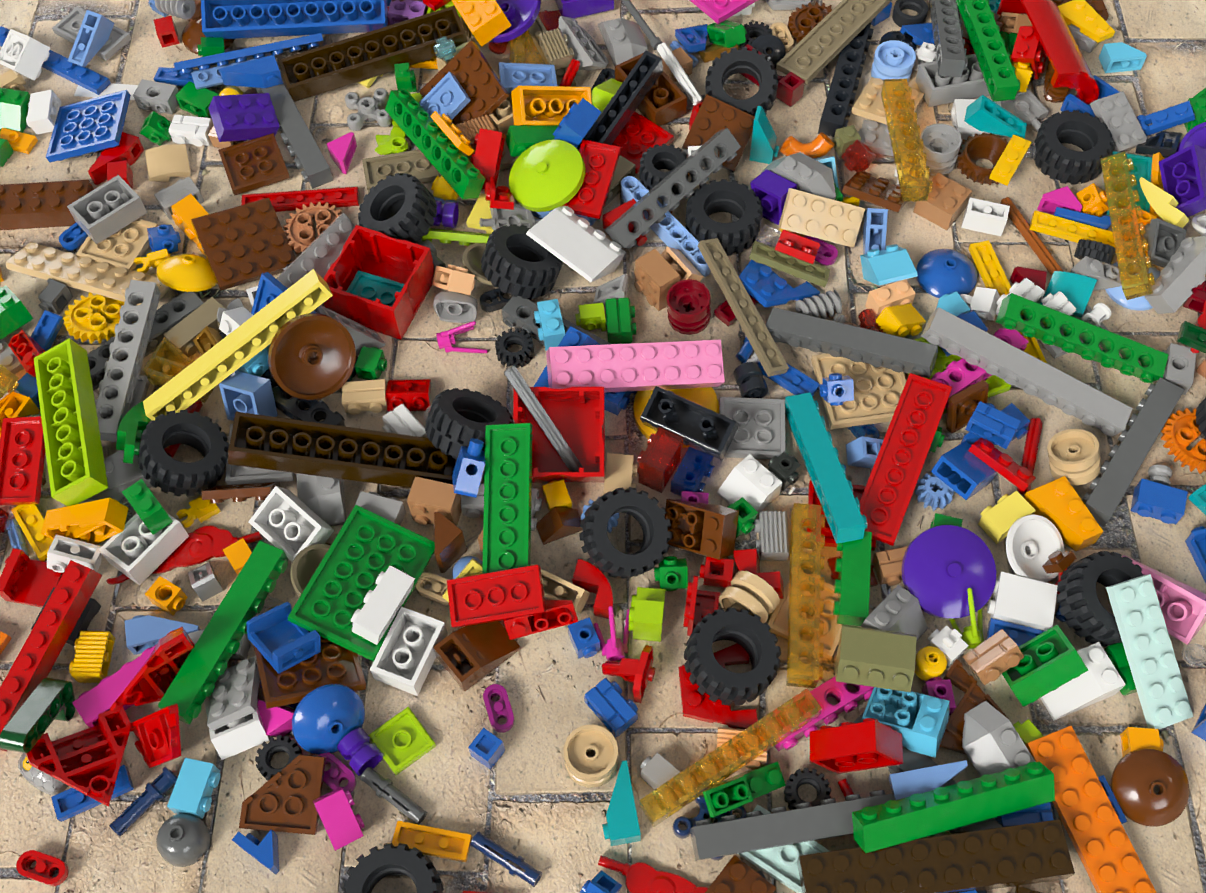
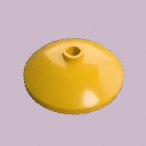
M179 254L170 256L157 266L159 281L175 290L198 292L217 285L208 260L198 255Z

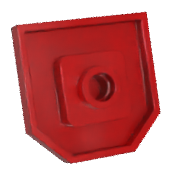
M645 645L640 659L622 658L621 662L606 661L601 666L604 675L621 676L625 681L634 683V702L642 703L648 681L652 682L654 679L656 668L652 667L654 661L653 646Z

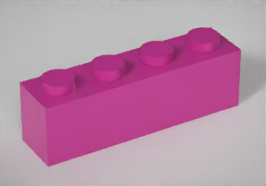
M155 646L144 650L138 658L125 663L119 671L105 677L97 686L90 691L83 692L77 700L72 702L89 728L98 725V714L110 710L112 704L150 657ZM134 704L123 705L124 710H127Z

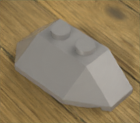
M560 16L559 28L562 34L567 36L568 47H572L574 59L581 63L579 70L591 71L606 68L609 61L593 38L584 28L578 25L574 18Z
M618 18L598 23L599 30L614 66L638 56L646 50L648 51V46L637 22Z
M801 152L774 160L762 171L764 172L767 169L797 184V190L832 200L836 199L832 169Z
M322 305L317 307L318 314L334 318L349 331L355 344L356 356L360 354L363 346L382 348L385 345L376 331Z
M297 473L298 498L330 527L344 525L346 521L344 479Z
M983 701L964 713L965 723L962 748L980 777L986 774L1002 772L1007 768H1016L1027 765L1030 762H1036L1010 720L987 701Z

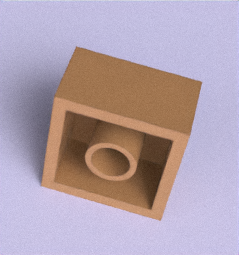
M937 173L917 197L913 212L948 230L967 207L972 190Z
M653 249L635 260L634 286L638 292L644 294L651 306L661 311L667 307L666 297L668 290L673 284L680 281V275L656 249Z
M415 477L407 498L413 521L421 525H435L434 512H440L457 526L462 513L461 494L454 493L452 484Z

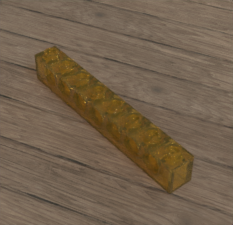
M884 79L881 97L902 200L927 201L928 195L933 189V182L929 180L930 170L929 166H926V152H923V139H920V125H917L914 99H911L912 89L908 87L907 79Z
M1124 151L1101 158L1100 160L1121 286L1126 299L1130 300L1153 294L1152 285H1155L1153 273H1149L1148 269L1152 268L1150 256H1146L1145 252L1149 251L1148 242L1142 236L1146 234L1144 223H1140L1139 219L1143 218L1141 206H1137L1140 197L1138 190H1134V186L1137 185L1135 174H1131V170H1134L1132 158L1128 159Z
M794 503L791 511L786 686L816 688L818 681H822L823 666H819V657H823L824 646L823 643H819V636L823 635L824 621L820 620V613H823L824 599L820 598V591L824 590V577H820V569H824L825 556L821 555V548L824 549L825 535H821V528L825 526V514H821V505ZM803 528H810L813 532H807ZM803 549H810L812 553H806ZM802 570H810L812 574H805ZM801 591H809L812 596H805ZM801 613H809L811 615V618H805L801 615ZM806 634L811 640L805 641L800 635ZM800 657H807L811 663H803Z
M806 688L640 799L639 806L652 826H657L701 796L703 791L722 782L818 717L822 710L821 706L808 688Z

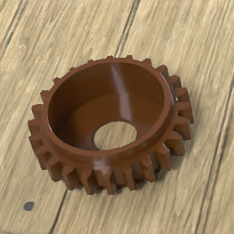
M976 133L974 137L969 135L967 140H962L956 163H958L957 169H962L961 174H965L966 178H970L974 183L978 182L981 185L995 183L998 185L999 182L989 179L1008 145L1007 139H1002L999 135L996 136L992 133H982L980 135ZM979 159H987L992 162L993 168L980 167L976 165V162Z

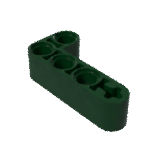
M44 678L0 734V748L28 753L53 720L70 721L76 709L72 704L75 701L72 682Z

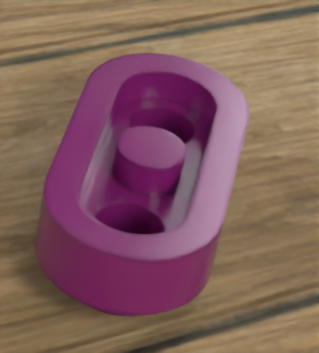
M805 237L820 243L815 261L823 265H832L836 262L838 256L836 247L815 237Z
M492 684L485 689L483 700L491 727L496 732L505 733L514 725L513 711L506 689L499 684ZM494 696H499L500 700L497 702H493L492 698ZM500 718L507 719L504 724H499L498 721Z
M332 753L319 754L318 756L326 757L325 765L331 764V768L324 771L323 782L332 790L341 787L340 783L343 780H348V784L341 788L344 792L349 790L351 793L357 783L353 772Z

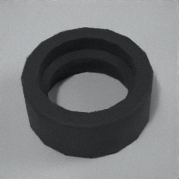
M897 0L894 5L892 19L901 28L902 25L923 24L927 18L928 5L924 0ZM902 10H914L918 12L919 15H907L904 14Z

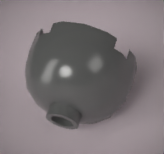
M187 813L173 815L164 821L156 837L157 850L162 858L173 866L186 867L198 862L199 860L197 859L209 849L211 841L210 829L204 821Z

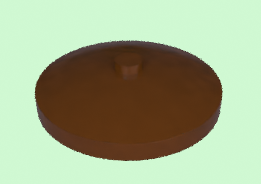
M318 313L303 314L285 323L273 337L268 353L269 369L276 383L288 394L307 400L324 398L340 389L350 377L356 360L355 344L349 331L334 318Z

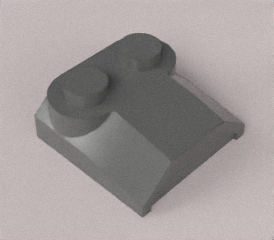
M1158 218L1151 219V222L1144 226L1142 233L1145 241L1148 243V262L1165 268L1171 256L1176 253L1181 242L1185 239L1187 230Z

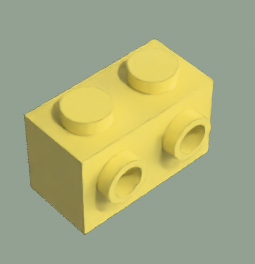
M1015 491L1010 496L1005 494L998 500L997 505L994 507L988 506L980 514L982 517L978 525L996 544L1007 537L1010 527L1017 519L1033 515L1036 511L1018 491Z

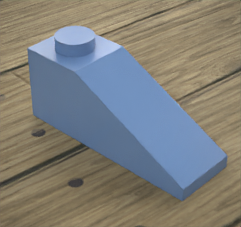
M87 10L68 62L85 68L108 41L114 22L103 15Z
M867 208L864 212L863 255L872 249L885 250L888 209Z
M861 436L846 444L848 466L873 468L884 439Z
M137 615L130 620H125L126 645L134 655L143 653L147 648L154 647L159 639L180 627H183L188 634L201 629L198 625L150 615Z
M967 760L890 774L889 782L895 800L945 786L968 766Z

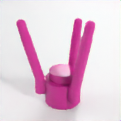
M475 321L436 333L439 349L445 348L446 353H488L486 349L452 347V345L456 344L455 335L473 330L474 325H476Z
M609 606L611 638L607 640V644H605L598 623H594V628L600 640L602 656H606L608 661H619L625 658V654H628L630 609L627 610L623 642H621L620 638H616L613 607Z

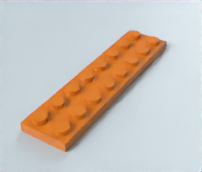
M1072 726L1026 743L1025 745L1036 762L1040 761L1054 773L1055 801H1052L1096 892L1156 893Z

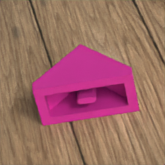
M349 132L327 143L331 159L343 174H347L357 148L353 132Z
M1066 186L1043 194L1037 208L1039 211L1053 215L1056 207L1080 212L1082 205L1069 187Z
M258 700L257 707L266 735H281L284 737L292 731L294 709L286 706L266 709L265 701Z

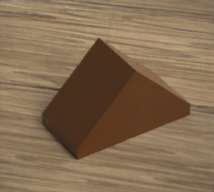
M554 507L536 524V529L543 545L583 531V528L580 527L581 517L577 509Z

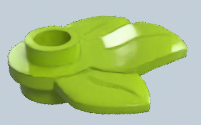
M394 126L390 135H376L378 147L375 148V152L381 155L406 152L409 146L405 140V132L401 128Z

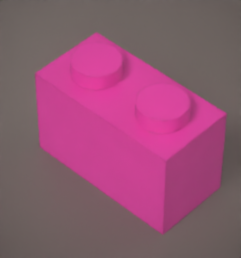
M339 787L313 800L335 851L363 837L361 829L365 828L360 814L354 815L351 806L355 803L349 790L344 792Z

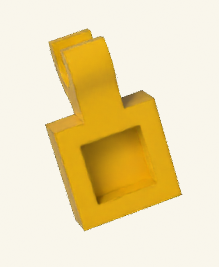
M167 249L148 253L147 257L135 258L134 262L136 265L144 264L142 268L137 269V272L145 274L151 266L157 268L160 262L171 256Z

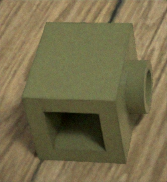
M854 125L836 129L835 137L832 141L839 158L842 159L858 154L861 137Z

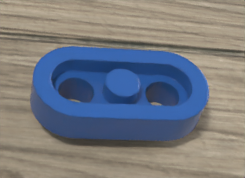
M74 223L59 236V242L65 250H74L84 243L88 235L77 223Z

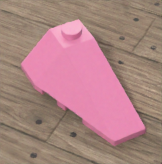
M1133 560L1132 563L1134 565L1137 564L1142 568L1141 572L1143 575L1151 574L1168 634L1188 645L1206 622V594Z

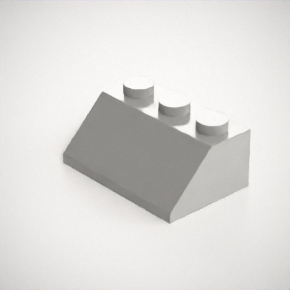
M900 585L873 610L861 625V627L913 634L917 636L916 642L928 629L918 598Z

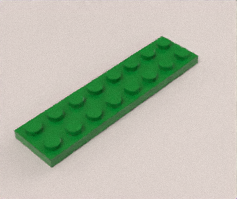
M531 423L486 425L482 574L530 566Z

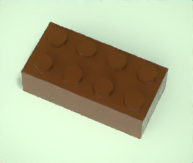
M643 53L616 65L615 80L623 83ZM663 71L637 109L645 118L660 127L686 114L687 97Z

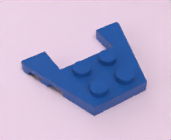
M751 260L739 275L747 293L764 307L787 304L790 300L803 301L804 298L820 294V291L807 281L793 288L785 279L774 273L769 266L757 263L754 260Z

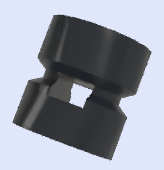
M743 363L734 370L733 375L739 386L741 398L762 399L767 395L768 387L758 363Z

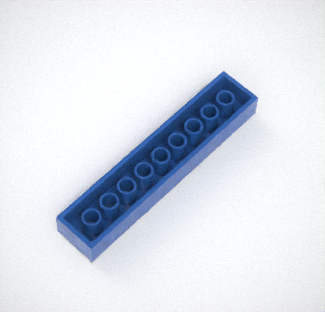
M201 0L202 33L206 37L238 39L300 36L318 33H362L388 26L387 0Z

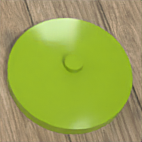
M546 140L526 149L513 164L509 175L511 194L522 207L530 211L546 212L561 207L577 194L585 178L584 160L579 151L566 141Z

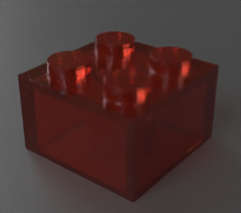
M659 427L656 434L652 433L649 437L647 449L645 451L642 450L637 458V463H639L637 473L639 474L638 483L662 493L682 460L683 437Z

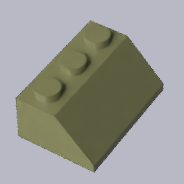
M842 624L835 663L836 681L911 692L915 672L917 636Z

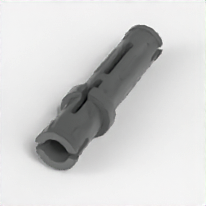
M368 767L363 772L360 780L375 790L379 798H385L415 824L419 825L425 819L427 811L423 810L408 796L393 786V781L383 778L372 767Z

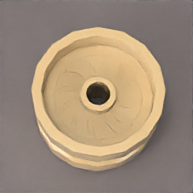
M1068 429L1055 434L1049 440L1047 452L1050 472L1053 478L1059 479L1065 476L1071 485L1078 486L1089 483L1099 475L1101 470L1100 447L1097 438L1091 432L1083 429Z
M748 571L737 572L731 580V586L725 588L719 596V603L724 611L728 607H735L738 612L741 609L749 611V615L754 616L756 614L761 617L759 621L763 624L768 620V614L773 613L780 603V598L773 587L759 576Z
M594 724L583 725L572 731L567 737L563 748L565 769L569 777L578 785L587 788L600 787L608 783L615 775L618 767V746L612 733L604 727Z

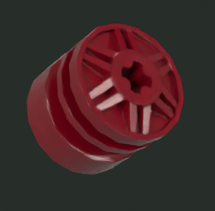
M692 279L681 280L673 284L668 290L666 297L669 324L675 331L681 334H698L710 323L711 297L709 290L703 283Z

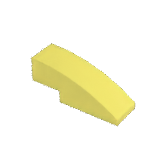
M1140 178L1139 182L1142 191L1158 216L1163 221L1183 228L1189 219L1183 212L1175 208L1179 204L1177 200L1146 179Z

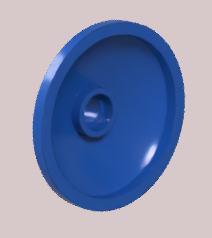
M936 249L926 253L919 260L916 268L918 275L916 278L919 285L928 294L936 298H940L945 294H952L956 291L959 295H968L974 289L978 279L974 263L966 255L951 249Z
M328 684L318 687L308 693L295 709L292 718L294 738L304 750L318 755L327 752L335 753L338 751L337 745L348 733L362 728L365 719L364 704L359 695L345 685Z

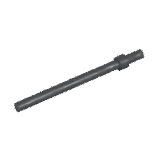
M621 0L650 40L652 48L657 50L658 45L663 42L659 37L655 36L630 0Z

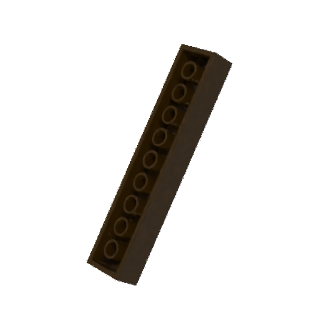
M454 5L280 59L278 62L293 102L395 71L394 64L409 63L411 66L434 59L466 43L467 37Z
M235 412L228 449L229 465L406 488L412 487L415 477L453 485L452 474L457 461L451 455L441 452L440 448H436L432 441L424 437Z
M1060 819L915 839L869 853H865L861 847L801 855L797 859L802 893H961L972 890L984 891L1068 879L1075 874Z

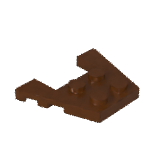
M956 659L943 679H950L951 684L963 691L965 695L948 719L940 747L967 755L962 748L965 723L964 713L983 701H987L1007 719L1009 718L993 699L982 691L977 685L975 678L972 675L970 676L964 670L963 664Z

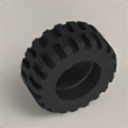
M734 47L730 48L729 53L727 51L722 52L720 59L716 57L712 61V66H709L707 71L705 90L707 95L755 117L758 106H762L765 114H767V110H771L777 95L778 74L777 70L774 69L773 62L771 60L767 61V55L764 53L759 55L758 50L754 48L750 51L747 50V47H742V50H737ZM737 73L749 74L758 81L759 91L748 99L732 98L724 90L726 79Z
M1066 110L1062 111L1061 114L1058 112L1051 115L1041 124L1032 147V157L1038 169L1041 168V172L1044 175H1049L1050 179L1054 181L1055 179L1059 180L1063 184L1067 182L1071 183V185H1076L1079 182L1082 184L1089 182V180H1094L1102 173L1112 153L1114 140L1110 129L1107 130V125L1104 122L1101 123L1098 117H1092L1087 112L1080 113L1078 110H1073L1072 112ZM1061 143L1073 144L1083 151L1070 150Z
M395 173V176H386V179L378 181L375 187L372 186L368 195H365L363 198L364 202L360 205V212L358 213L359 226L381 232L394 239L419 243L422 240L421 238L429 233L430 226L434 224V217L437 214L436 200L433 194L411 174Z
M721 179V181L717 182L712 180L709 184L705 183L699 186V189L697 188L692 196L689 197L686 206L685 228L698 242L718 238L727 256H731L735 252L736 254L743 252L744 248H750L752 243L757 240L760 233L763 207L759 197L756 196L752 189L749 190L747 185L743 183L742 185L738 184V181L732 180V182L727 181V179ZM717 212H726L735 215L739 220L731 223H720L708 216Z
M505 225L494 230L488 238L481 258V268L483 273H485V277L488 281H491L494 287H498L502 292L510 293L514 297L521 296L524 299L532 297L534 299L546 295L553 289L563 261L529 237L526 233L530 228H527V226Z
M453 388L452 390H444L433 399L425 431L429 441H432L436 448H440L444 454H449L452 458L457 459L461 446L468 447L472 438L484 442L482 451H484L485 456L486 425L514 424L509 410L505 406L503 407L502 403L498 400H493L491 396L483 395L478 391L473 392L469 389L459 390V388Z
M180 410L178 413L175 411L167 412L166 416L161 414L155 418V421H150L146 430L143 431L138 455L139 468L142 470L144 478L146 480L150 479V484L153 487H160L161 491L166 494L171 492L174 493V496L180 497L181 494H186L187 497L194 496L196 492L202 494L203 490L215 486L217 481L223 476L228 460V438L225 432H221L222 428L217 423H212L211 418L208 416L202 417L198 412L188 413V410ZM174 444L189 445L197 449L202 454L203 459L191 463L180 462L171 458L164 448Z
M623 487L617 488L594 501L584 513L585 518L581 520L580 524L583 532L579 533L580 541H584V546L581 548L583 553L588 552L590 558L587 560L591 564H597V568L602 573L608 572V576L614 578L621 576L622 579L636 577L655 568V565L664 559L663 554L668 552L670 545L667 544V541L672 538V532L667 530L671 526L670 519H665L664 514L667 513L665 508L658 507L659 501L655 497L648 498V492L643 490L637 492L636 488L631 487L626 490ZM619 512L626 513L639 522L643 531V543L636 553H622L611 544L607 534V524L610 517Z
M1100 551L1067 567V570L1063 571L1060 576L1061 581L1058 582L1057 591L1060 592L1057 595V602L1061 604L1059 610L1061 615H1064L1067 619L1066 624L1068 627H1073L1074 633L1080 638L1085 637L1086 642L1091 644L1099 642L1103 647L1122 643L1115 616L1110 614L1101 605L1097 597L1096 582L1104 587H1108L1143 575L1141 572L1142 568L1139 565H1134L1132 563L1133 560L1126 556L1121 557L1122 555L1116 552Z
M728 607L725 612L720 608L714 610L713 614L708 613L701 622H698L686 643L684 659L687 661L684 666L687 673L691 672L689 680L692 685L697 684L699 686L697 691L702 695L707 693L710 695L709 700L716 702L717 699L722 700V705L730 706L734 702L738 706L743 705L746 700L747 702H752L767 689L780 668L781 660L779 656L781 655V649L775 645L778 642L776 635L770 633L771 627L767 623L763 624L759 621L761 617L756 614L754 616L749 615L748 610L741 609L738 612L735 607ZM720 640H729L741 645L751 659V671L734 673L723 668L714 657L712 644Z
M386 843L382 849H378L375 846L369 849L371 854L368 856L360 855L356 859L359 863L355 868L350 866L347 871L349 878L347 881L343 880L341 886L344 893H371L375 885L384 877L391 874H405L414 881L417 893H443L444 890L439 873L431 860L424 856L417 848L413 847L411 849L407 844L399 843L398 846Z

